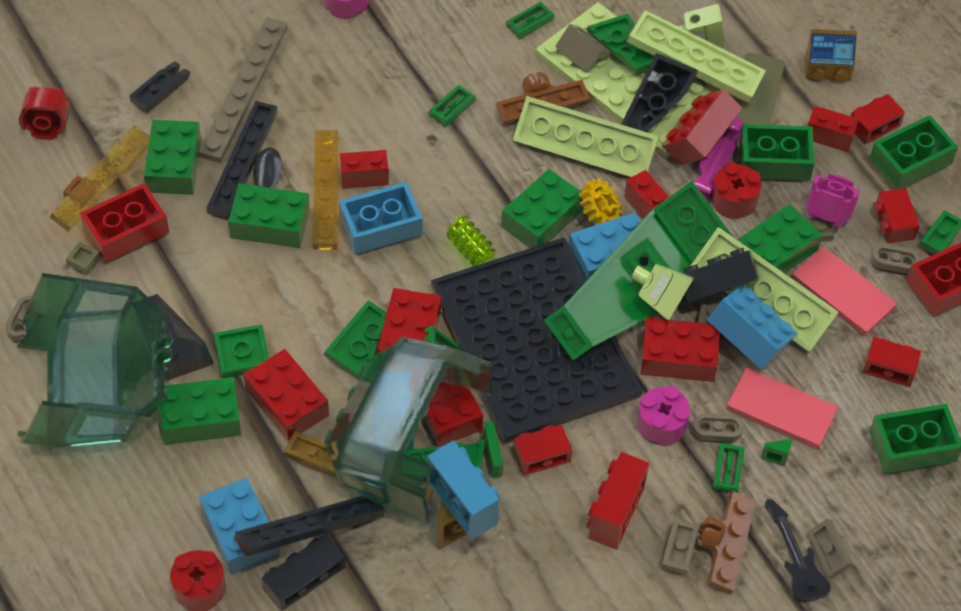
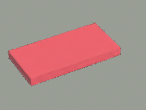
M824 246L793 272L791 276L794 281L839 312L838 316L864 336L871 332L897 306L894 300Z
M746 367L727 404L726 410L819 450L837 413L838 406Z

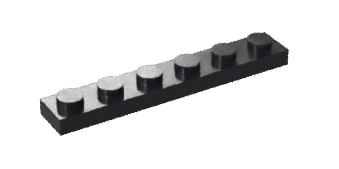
M255 101L206 207L207 213L229 219L238 184L246 183L277 115V106Z
M370 493L236 531L234 540L246 556H251L384 517L385 508Z

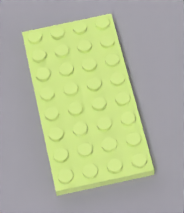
M596 3L569 24L580 26L587 32L589 25L617 16L600 3ZM569 24L535 49L537 57L570 83L583 79L590 99L620 123H622L647 71L635 74L612 53L607 60L598 58L591 70L585 72L556 48L557 42ZM697 78L694 79L688 93L649 131L650 134L659 136L655 151L665 159L670 156L662 147L667 140L666 135L679 125V118L693 107L691 103L699 95L705 96L711 92V90L703 87L702 82Z

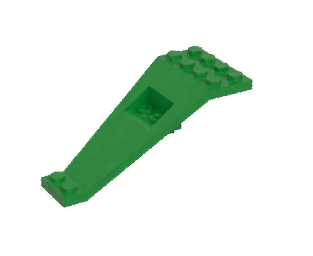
M691 181L652 209L571 299L544 321L570 357L575 360L594 345L646 320V317L650 318L659 313L638 295L643 285L631 279L637 266L650 273L656 264L685 273L684 268L691 266L718 227L732 236V234L694 182ZM641 257L648 258L649 263L646 266H642L639 263ZM684 294L681 301L687 299L686 294Z

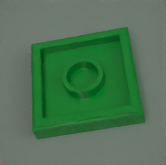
M262 324L214 333L222 378L243 375L269 359Z

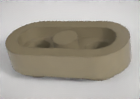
M888 244L877 245L871 255V261L876 267L905 274L909 273L912 264L921 260L919 254L912 249Z
M24 296L17 301L5 326L10 339L23 341L31 335L42 313V307L38 298Z
M700 414L694 419L692 426L693 434L698 439L707 441L734 442L740 439L744 429L743 422L739 417L724 414ZM701 428H707L708 431L701 430ZM731 429L734 432H727L726 430Z

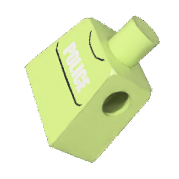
M719 4L684 14L685 25L678 27L720 48H724Z
M658 264L654 266L651 273L637 266L631 276V279L643 285L638 295L668 320L693 280L691 276Z

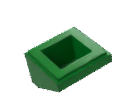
M793 439L765 443L761 459L785 466Z

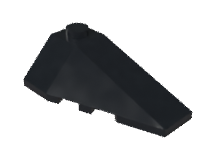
M656 53L621 125L649 133L688 93L698 70Z
M158 294L134 301L167 381L214 364L206 343Z

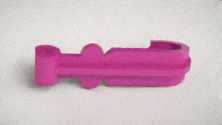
M737 116L705 159L701 160L698 164V169L702 174L700 178L697 177L694 184L706 200L713 189L715 175L729 162L739 141L742 124H745V122Z

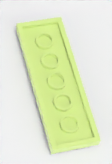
M646 10L627 40L628 43L654 56L657 53L697 69V78L721 90L725 89L729 94L747 103L751 101L766 70Z
M526 96L513 141L632 177L645 169L649 172L659 136Z
M718 227L691 266L697 264L698 268L708 265L707 260L721 256V259L731 257L729 252L744 248V251L750 250L761 279L744 285L753 290L764 304L772 307L774 312L783 321L788 322L793 327V330L798 333L793 341L811 352L839 312ZM741 286L732 288L724 292H726L727 294H731Z

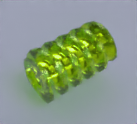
M462 215L448 228L447 238L450 242H453V245L458 248L467 261H470L472 266L489 262L496 253L495 249H491L492 242L486 240L487 237L484 234H480L481 230L475 228L474 222L469 221L467 215Z

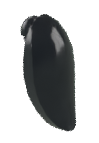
M268 147L262 150L256 158L254 177L257 186L275 188L279 181L282 162L281 156L275 148Z

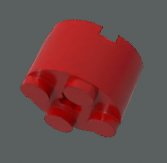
M30 87L24 97L19 115L21 128L24 131L26 128L31 132V136L42 140H52L57 138L58 134H63L70 112V103L65 96V92L59 88Z
M734 162L727 163L725 167L717 172L714 178L711 201L715 206V210L720 215L730 219H739L740 216L751 215L757 207L760 195V174L747 166L738 165Z
M193 550L180 554L175 558L170 571V581L176 601L190 611H208L215 607L216 603L223 598L226 592L223 566L216 554L212 551Z

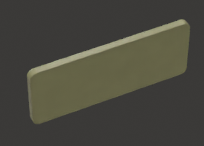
M748 52L744 60L766 70L749 103L734 96V100L743 108L737 117L744 121L745 124L770 125L785 61Z

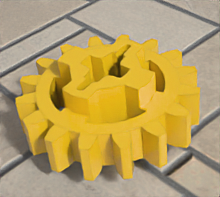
M601 178L593 179L581 187L583 192L579 196L583 201L580 202V205L585 207L583 213L589 215V222L595 221V225L620 218L623 215V211L619 208L623 205L617 200L619 194H614V187H608L607 181L602 182Z

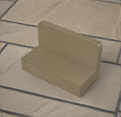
M569 24L556 44L557 49L585 72L591 70L598 58L607 60L611 54L610 50L583 28Z

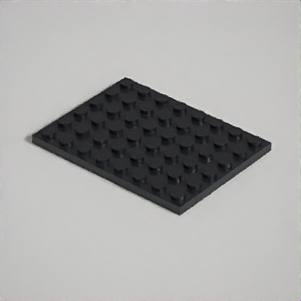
M565 237L431 280L432 290L435 295L441 296V309L458 345L461 347L465 361L504 443L514 440V438L523 433L531 434L538 432L547 426H555L640 397L643 394V390L615 335L594 345L573 360L544 321L564 306L587 281Z

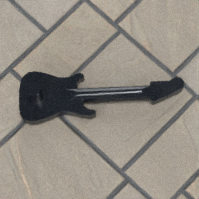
M767 499L765 508L769 510L773 521L777 522L794 561V564L785 561L784 564L785 569L792 578L794 598L799 602H810L826 597L831 591V585L817 569L813 550L811 547H808L807 556H802L788 524V514L774 500Z

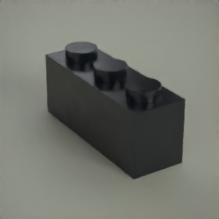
M744 248L729 252L731 257L721 259V256L707 260L708 265L698 268V265L695 264L684 268L685 273L683 274L693 278L685 292L688 303H693L761 279L752 252L750 250L744 251Z
M327 534L320 538H314L308 543L306 548L300 552L292 553L286 558L284 563L278 567H272L265 572L261 578L263 590L279 610L284 611L345 569V556Z

